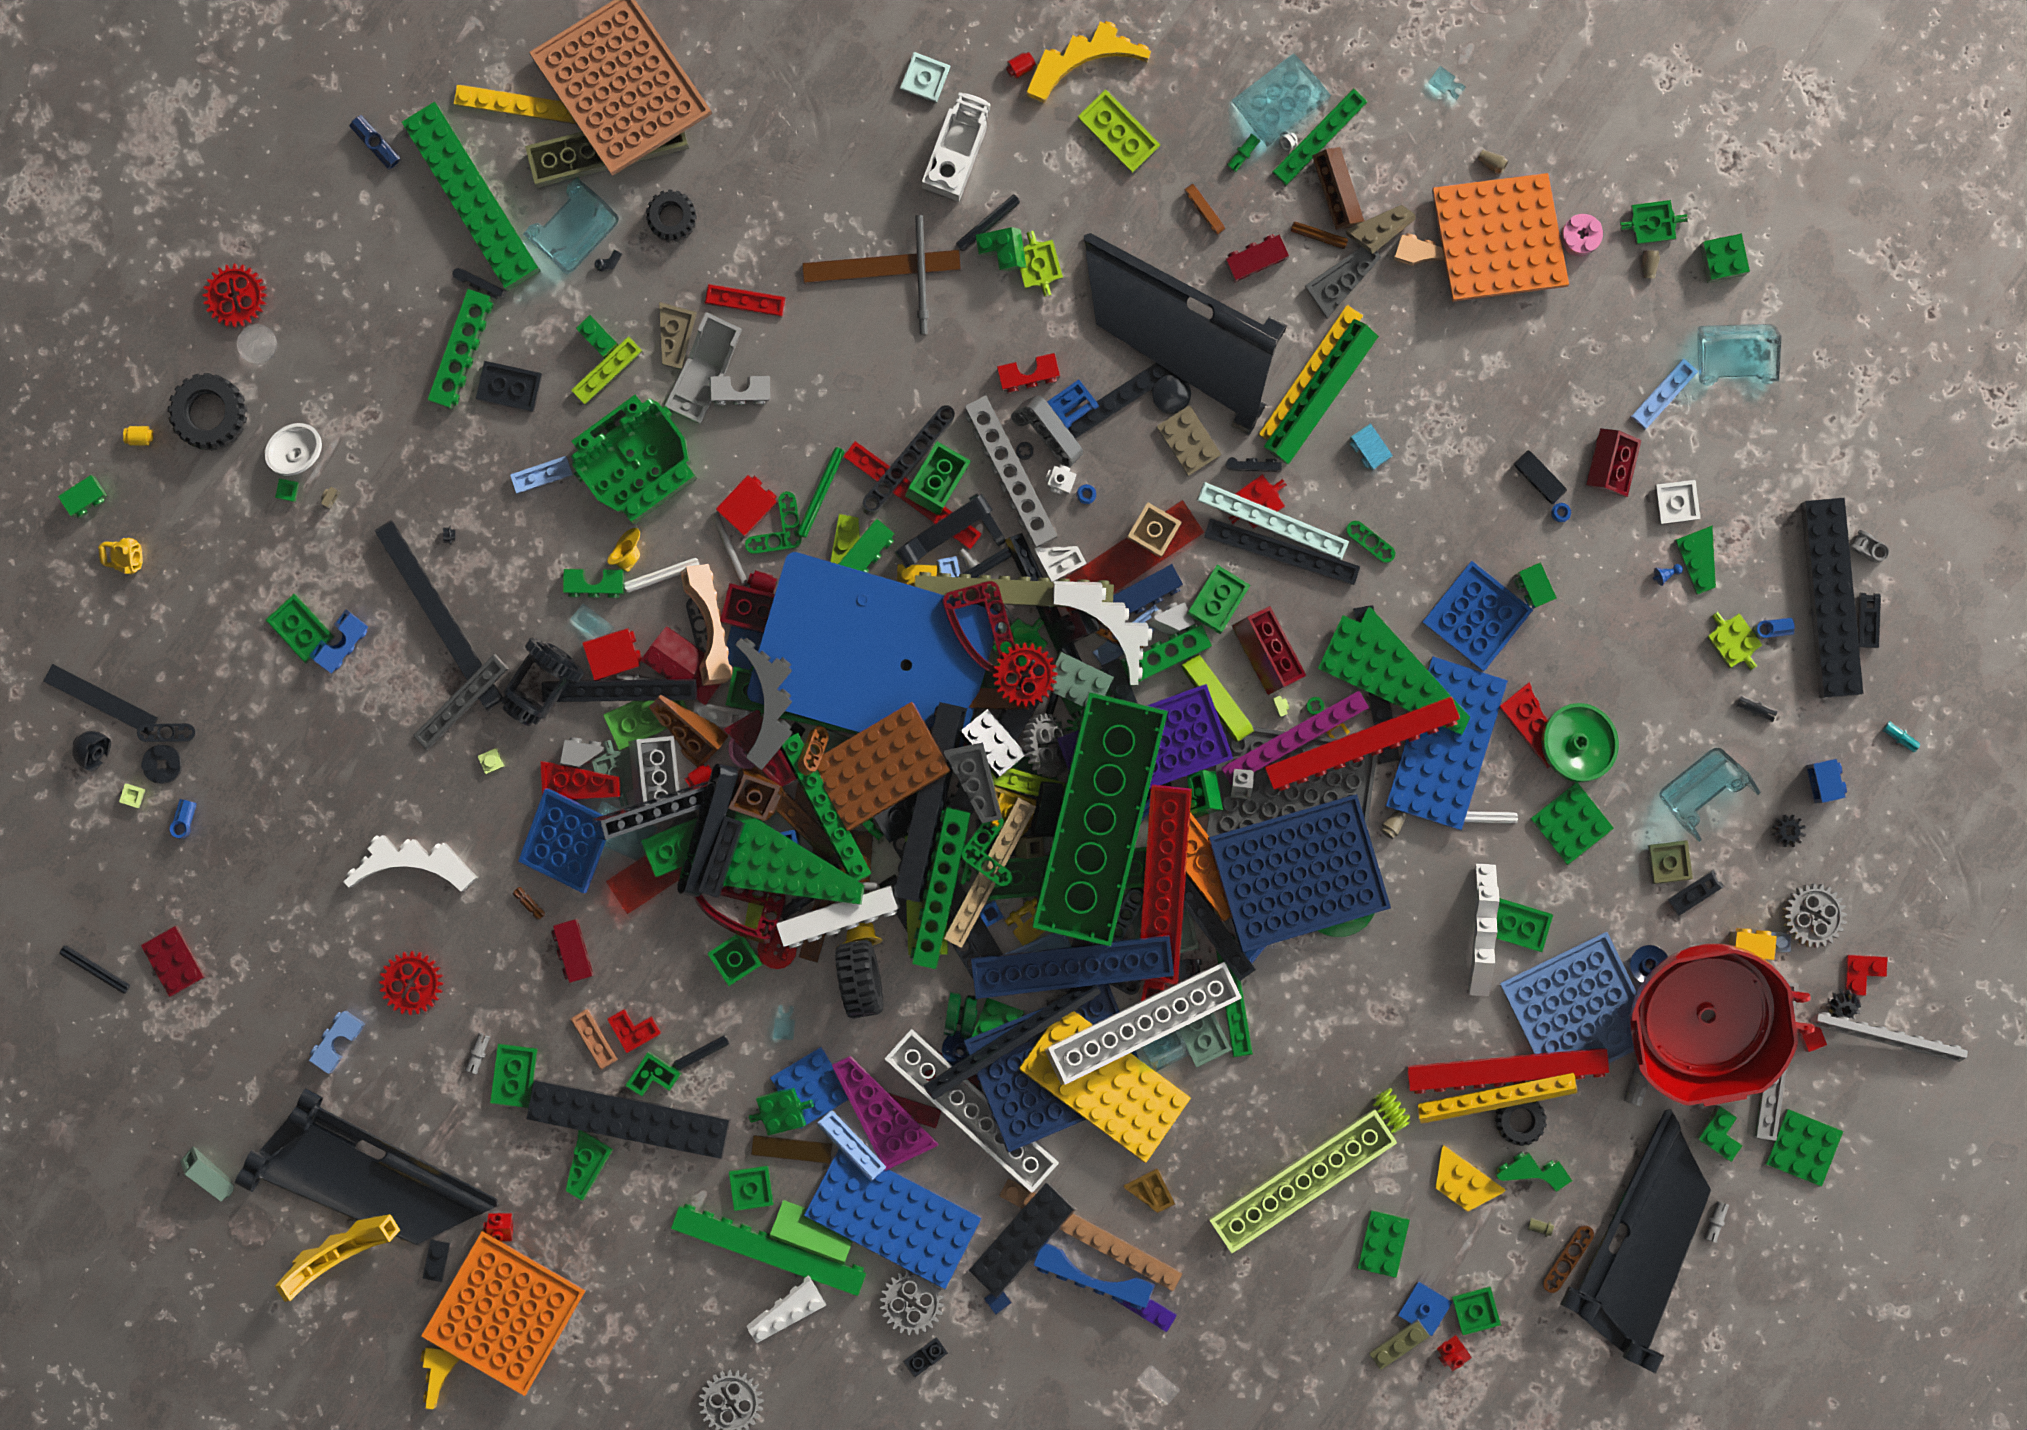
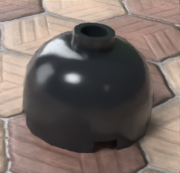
M86 731L74 739L72 756L80 767L88 771L96 770L103 764L100 761L105 754L106 757L109 755L111 740L103 733Z

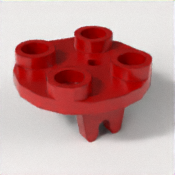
M776 930L774 939L767 944L759 943L757 951L764 965L773 969H781L793 962L796 957L797 947L789 948V945L783 946L779 931Z

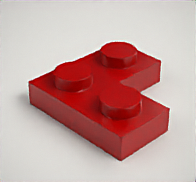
M1847 955L1845 991L1849 989L1852 993L1866 996L1867 976L1887 977L1888 957Z
M623 1009L607 1019L626 1053L661 1034L652 1016L634 1025L627 1011Z

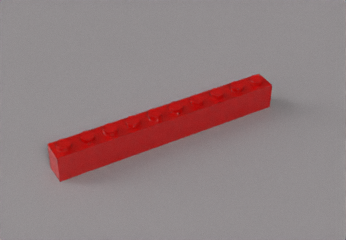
M1450 696L1268 765L1265 768L1273 789L1278 788L1279 791L1290 788L1289 783L1296 781L1297 784L1308 781V776L1313 774L1316 777L1327 774L1326 769L1334 767V770L1345 767V762L1350 760L1353 763L1364 760L1363 755L1371 753L1374 756L1382 753V748L1390 746V749L1401 746L1400 741L1408 739L1411 742L1419 739V734L1427 732L1428 735L1438 732V727L1446 725V728L1458 724L1457 720L1460 719L1453 698Z
M1606 1047L1407 1066L1410 1091H1414V1094L1426 1093L1427 1089H1434V1092H1444L1449 1087H1454V1090H1465L1466 1086L1474 1085V1089L1485 1088V1084H1493L1494 1087L1506 1086L1505 1082H1513L1515 1085L1525 1083L1526 1080L1536 1081L1574 1073L1575 1079H1585V1075L1593 1074L1594 1078L1605 1077V1073H1609Z

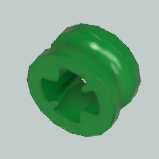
M1312 697L1307 702V710L1312 715H1316L1324 710V702L1319 697ZM1312 701L1314 703L1315 701L1319 702V707H1321L1319 711L1317 709L1316 711L1311 710L1312 706L1310 703Z

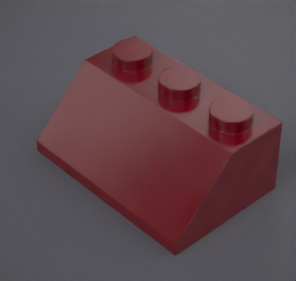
M1600 428L1586 485L1600 491L1628 497L1642 440L1620 430Z

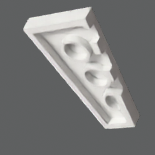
M809 1275L803 1279L804 1282L799 1287H793L790 1290V1294L783 1300L781 1298L777 1300L772 1309L769 1311L765 1310L747 1325V1329L756 1343L826 1306L825 1300Z

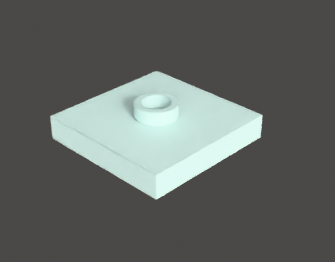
M914 52L900 90L937 103L951 66Z

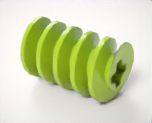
M1388 1088L1373 1098L1376 1099L1373 1106L1380 1105L1377 1112L1385 1113L1382 1120L1389 1119L1386 1126L1393 1125L1394 1127L1390 1132L1395 1133L1411 1121L1407 1122L1410 1115H1403L1406 1109L1399 1108L1401 1102H1394L1397 1096L1395 1094L1389 1095L1392 1092V1088Z

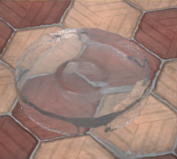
M254 324L242 330L238 336L237 347L245 360L261 364L274 356L277 349V340L272 330L264 325Z

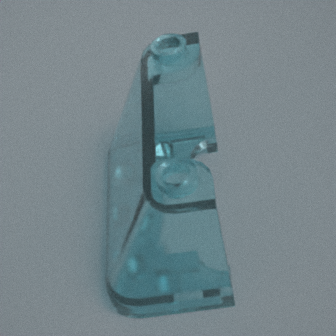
M578 177L567 186L566 194L570 199L544 226L535 223L530 225L523 233L532 244L566 274L573 272L619 221V217L613 209Z
M1772 324L1706 325L1698 327L1697 344L1700 383L1711 386L1718 382L1719 378L1757 377L1764 384L1779 381L1782 336L1777 327Z

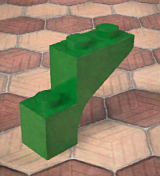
M1523 1151L1513 1156L1514 1160L1509 1164L1506 1162L1496 1168L1497 1172L1494 1174L1501 1181L1540 1178L1545 1180L1555 1192L1572 1182V1179L1558 1160H1549L1543 1165L1544 1169L1541 1170L1527 1151L1525 1153Z

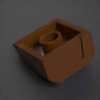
M741 768L738 771L728 808L767 821L777 809L784 794L783 788L764 776Z

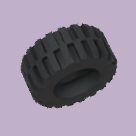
M216 374L192 375L193 378L184 379L182 381L183 384L176 386L174 389L176 393L174 396L171 395L169 399L171 406H168V412L170 413L168 419L170 424L173 425V431L181 440L201 450L210 449L212 451L217 450L219 447H227L228 443L234 442L237 439V434H241L244 430L242 426L247 421L245 412H248L247 406L244 404V396L234 384ZM204 394L217 395L225 404L223 420L217 427L211 430L197 428L190 417L194 401Z
M868 940L840 944L835 950L839 990L846 1014L852 1019L880 1014L884 1006L882 984L872 943Z

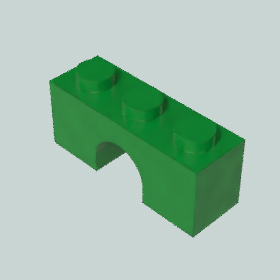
M564 569L563 593L568 594L570 598H580V594H588V598H600V594L608 595V598H619V595H624L625 571L603 569L601 582L596 585H590L586 581L584 569Z

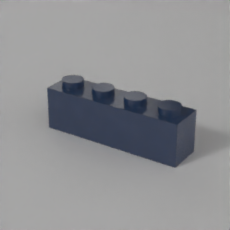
M1170 564L1113 595V603H1124L1125 608H1129V614L1135 612L1137 615L1146 610V605L1150 603L1156 605L1163 601V596L1169 593L1172 596L1180 592V587L1183 586V583L1174 566Z

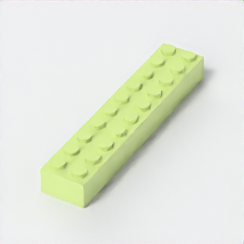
M1372 1109L1208 1219L1230 1252L1234 1253L1397 1144L1377 1111Z

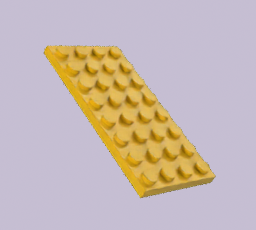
M1073 1011L1064 1016L1060 1021L1046 1028L1018 1069L1142 1162L1146 1163L1191 1098L1131 1053L1074 1081L1061 1085L1044 1049L1092 1026L1090 1022Z

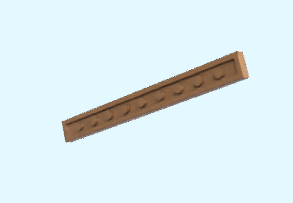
M1008 1178L999 1196L1023 1209L1036 1193H1031L1026 1187ZM1072 1214L1060 1228L1065 1233L1174 1291L1183 1274L1075 1214Z

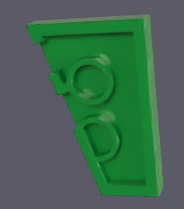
M1713 525L1676 539V545L1696 595L1716 588Z
M578 1130V1139L574 1149L566 1191L584 1201L614 1149L585 1131Z

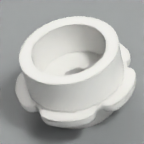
M1285 131L1279 139L1280 145L1285 150L1296 148V135Z

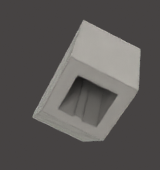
M1175 602L1167 606V610L1164 612L1161 609L1150 614L1152 618L1145 621L1148 626L1170 636L1195 624L1193 618L1187 614L1189 610L1185 602L1177 605Z
M570 737V740H564L560 763L583 767L591 759L605 752V747L601 746V742L589 741V744L581 743L582 739Z

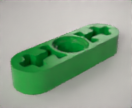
M1355 520L1347 525V535L1380 562L1390 563L1395 558V549L1363 523ZM1351 525L1354 527L1358 525L1360 527L1358 530L1362 534L1364 533V531L1368 532L1362 538V541L1358 539L1361 537L1358 533H1355L1354 535L1351 533ZM1369 536L1376 539V545L1372 548L1365 544V540ZM1380 542L1383 544L1381 549L1384 551L1389 549L1391 551L1389 553L1391 558L1383 559V553L1378 550L1377 554L1374 552L1379 547Z

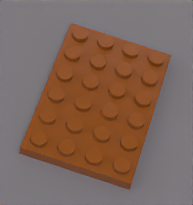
M910 702L823 754L817 769L823 780L824 788L847 831L853 830L951 772L913 702Z

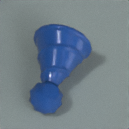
M1679 564L1674 565L1672 569L1654 568L1655 576L1653 580H1656L1660 586H1663L1673 574L1680 575L1683 572V568Z

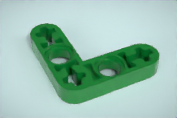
M785 491L778 498L783 532L749 537L745 542L746 550L749 553L761 554L795 549L801 545L802 537L797 535V531L794 530V535L799 540L795 542V545L788 542L791 534L790 531L786 532V529H794L796 527L799 529L800 526L797 500L793 493ZM786 495L789 498H793V501L790 502V509L795 508V511L783 513V509L787 510L786 504L782 503ZM789 514L794 515L796 518V522L791 526L785 523V517ZM771 537L779 539V545L775 548H771L768 545V540ZM761 538H765L767 549L763 550V545L757 546L755 551H753L752 547H749V544H752V540H755L756 543H762Z
M1002 818L998 820L999 826L994 825L991 829L994 832L993 835L988 830L983 829L985 826L989 829L992 823H982L964 847L962 857L969 865L1000 887H1007L1012 882L1010 871L984 853L1003 828L1004 820ZM981 833H986L989 837L985 844H980L977 840L978 835ZM974 849V854L978 858L981 855L984 856L979 860L977 866L974 865L977 862L974 858L967 859L968 855L966 852L968 850L972 851ZM984 861H991L993 864L992 870L988 872L983 871L982 863ZM997 866L1000 867L997 870L1000 874L1007 873V882L1002 881L1000 883V878L996 874H994L993 878L990 876L995 872Z

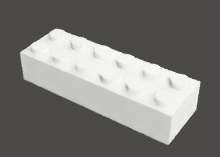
M890 885L863 894L862 905L838 902L777 923L783 946L789 945V948H794L803 944L802 940L808 939V942H812L822 938L821 934L827 933V936L839 933L842 927H846V930L860 925L859 922L863 920L865 924L873 922L881 914L884 917L897 913V909L900 908L898 898L894 897V886Z

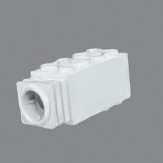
M959 92L958 99L955 101L956 105H954L953 109L949 108L922 180L923 189L960 202L987 130L986 119L988 118V112H990V103L971 94Z

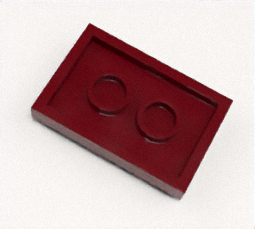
M177 926L141 945L169 997L205 978Z

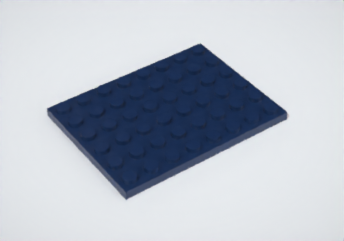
M1357 794L1208 838L1241 953L1391 909Z
M1109 984L1096 985L1101 993L1075 1011L1092 1025L1120 1012ZM1043 1008L964 1040L963 1044L968 1056ZM1043 1032L1036 1034L1026 1043L1017 1046L1010 1053L1003 1055L993 1064L986 1066L976 1074L1007 1153L1086 1120L1018 1069ZM1136 1050L1131 1052V1054L1139 1059Z

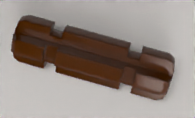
M521 887L514 890L512 894L516 899H520L519 902L530 913H533L536 920L544 917L545 912L538 908V904L528 894L526 895Z

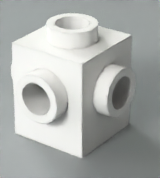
M1059 465V467L1054 466L1053 470L1049 469L1045 480L1048 481L1047 486L1051 487L1050 491L1060 495L1062 492L1070 494L1077 474L1069 472L1070 468ZM1062 477L1064 480L1062 482H1058L1057 478Z

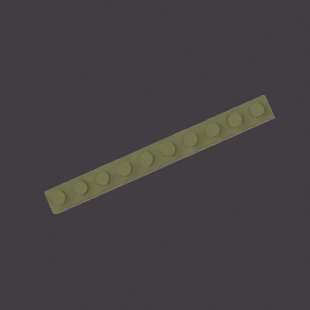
M919 572V576L915 575L914 587L942 595L949 591L981 582L993 581L999 586L1004 605L1074 608L1053 603V582H1050V578H1038V581H1030V577H1018V580H1010V576H999L998 579H991V575H979V578H971L970 574H959V577H951L950 573H939V576H931L930 572ZM1058 579V581L1070 582V579ZM1079 579V580H1078V582H1089V581H1090V580H1082V579ZM1098 580L1097 582L1102 583V588H1106V598L1102 602H1113L1114 585H1110L1109 581ZM988 584L985 593H989L991 599H987V603L992 600H999L998 596L993 597L992 591L995 590V587H991ZM969 589L965 594L966 599L973 601L976 598V592L973 589ZM961 591V592H958V594L960 595V597H956L955 599H959V600H962V601H963V599H962V591Z

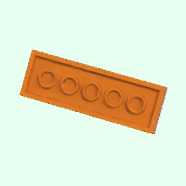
M1190 813L1186 874L1220 918L1226 921L1231 916L1208 842L1209 836Z

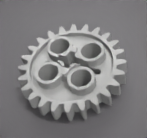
M1047 713L1033 716V719H1029L1030 724H1026L1028 730L1024 731L1027 737L1023 738V741L1026 742V746L1023 749L1028 751L1025 757H1030L1028 763H1033L1032 770H1037L1038 775L1042 774V777L1048 778L1060 776L1061 773L1065 772L1067 765L1057 738L1065 735L1066 727L1061 728L1062 721L1057 722V717H1052V714L1047 715ZM1054 743L1057 744V746H1055V747H1053V746L1044 747V748H1038V747H1037V745H1048V744H1054Z
M1816 883L1811 884L1810 887L1803 885V890L1796 888L1797 894L1791 893L1792 900H1786L1789 907L1783 908V910L1788 912L1782 916V918L1788 919V922L1784 923V926H1790L1787 933H1794L1792 939L1796 940L1799 938L1798 944H1804L1806 941V947H1811L1812 943L1814 948H1819V943L1822 947H1825L1827 945L1826 941L1834 943L1832 937L1839 938L1840 936L1837 931H1844L1840 925L1847 923L1842 920V917L1847 916V913H1842V909L1846 905L1839 904L1843 899H1836L1835 897L1838 892L1830 893L1831 887L1824 889V884H1819L1818 887ZM1809 897H1811L1814 900V904L1812 907H1810L1807 902ZM1802 906L1808 912H1816L1815 915L1829 921L1830 924L1828 925L1821 919H1814V915L1800 910V907ZM1827 906L1831 910V914L1828 917L1825 915V908ZM1801 914L1805 917V923L1803 925H1801L1799 922V916ZM1818 924H1820L1822 927V932L1820 934L1816 932V926Z
M908 1270L905 1273V1277L901 1273H898V1280L892 1277L893 1284H885L889 1290H882L886 1298L880 1299V1301L885 1302V1305L881 1306L880 1309H886L887 1311L882 1316L890 1317L887 1324L894 1322L893 1329H896L898 1326L901 1327L900 1333L907 1329L908 1335L911 1334L912 1330H915L916 1335H918L920 1328L926 1332V1325L933 1328L931 1321H939L936 1314L942 1315V1312L938 1308L944 1307V1304L939 1303V1300L943 1299L944 1296H938L942 1289H935V1284L914 1273L910 1275ZM907 1283L915 1285L916 1290L913 1294L905 1292L904 1286ZM897 1292H902L910 1299L915 1297L917 1299L916 1303L927 1310V1313L924 1314L915 1306L909 1308V1302L900 1297ZM924 1294H928L932 1298V1302L928 1306H924L920 1302V1298ZM896 1299H900L904 1303V1307L900 1311L893 1308V1302ZM911 1311L919 1312L920 1319L918 1322L910 1321L909 1314Z
M729 1369L728 1375L721 1371L720 1378L716 1374L713 1375L714 1382L709 1379L707 1380L709 1387L703 1386L702 1389L706 1394L699 1395L700 1398L704 1399V1401L699 1402V1405L704 1406L700 1414L706 1413L703 1420L707 1421L710 1419L711 1421L709 1427L715 1424V1430L720 1428L723 1430H742V1427L749 1430L748 1423L756 1424L753 1417L760 1418L756 1411L763 1410L758 1404L763 1403L764 1399L758 1398L762 1391H756L759 1384H751L754 1379L753 1377L747 1380V1373L741 1377L739 1370L733 1375L731 1369ZM737 1384L740 1391L738 1393H731L729 1385ZM721 1387L725 1388L726 1393L731 1400H736L734 1406L742 1417L739 1418L737 1416L736 1411L734 1410L732 1405H727L728 1398L722 1392ZM715 1394L720 1395L723 1398V1402L715 1404L712 1396ZM743 1400L748 1401L750 1409L742 1410L740 1402ZM726 1411L731 1412L733 1420L726 1421L723 1418V1413Z

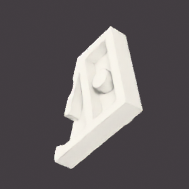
M1078 546L1065 548L1038 547L1034 549L1051 582L1057 581L1087 565Z

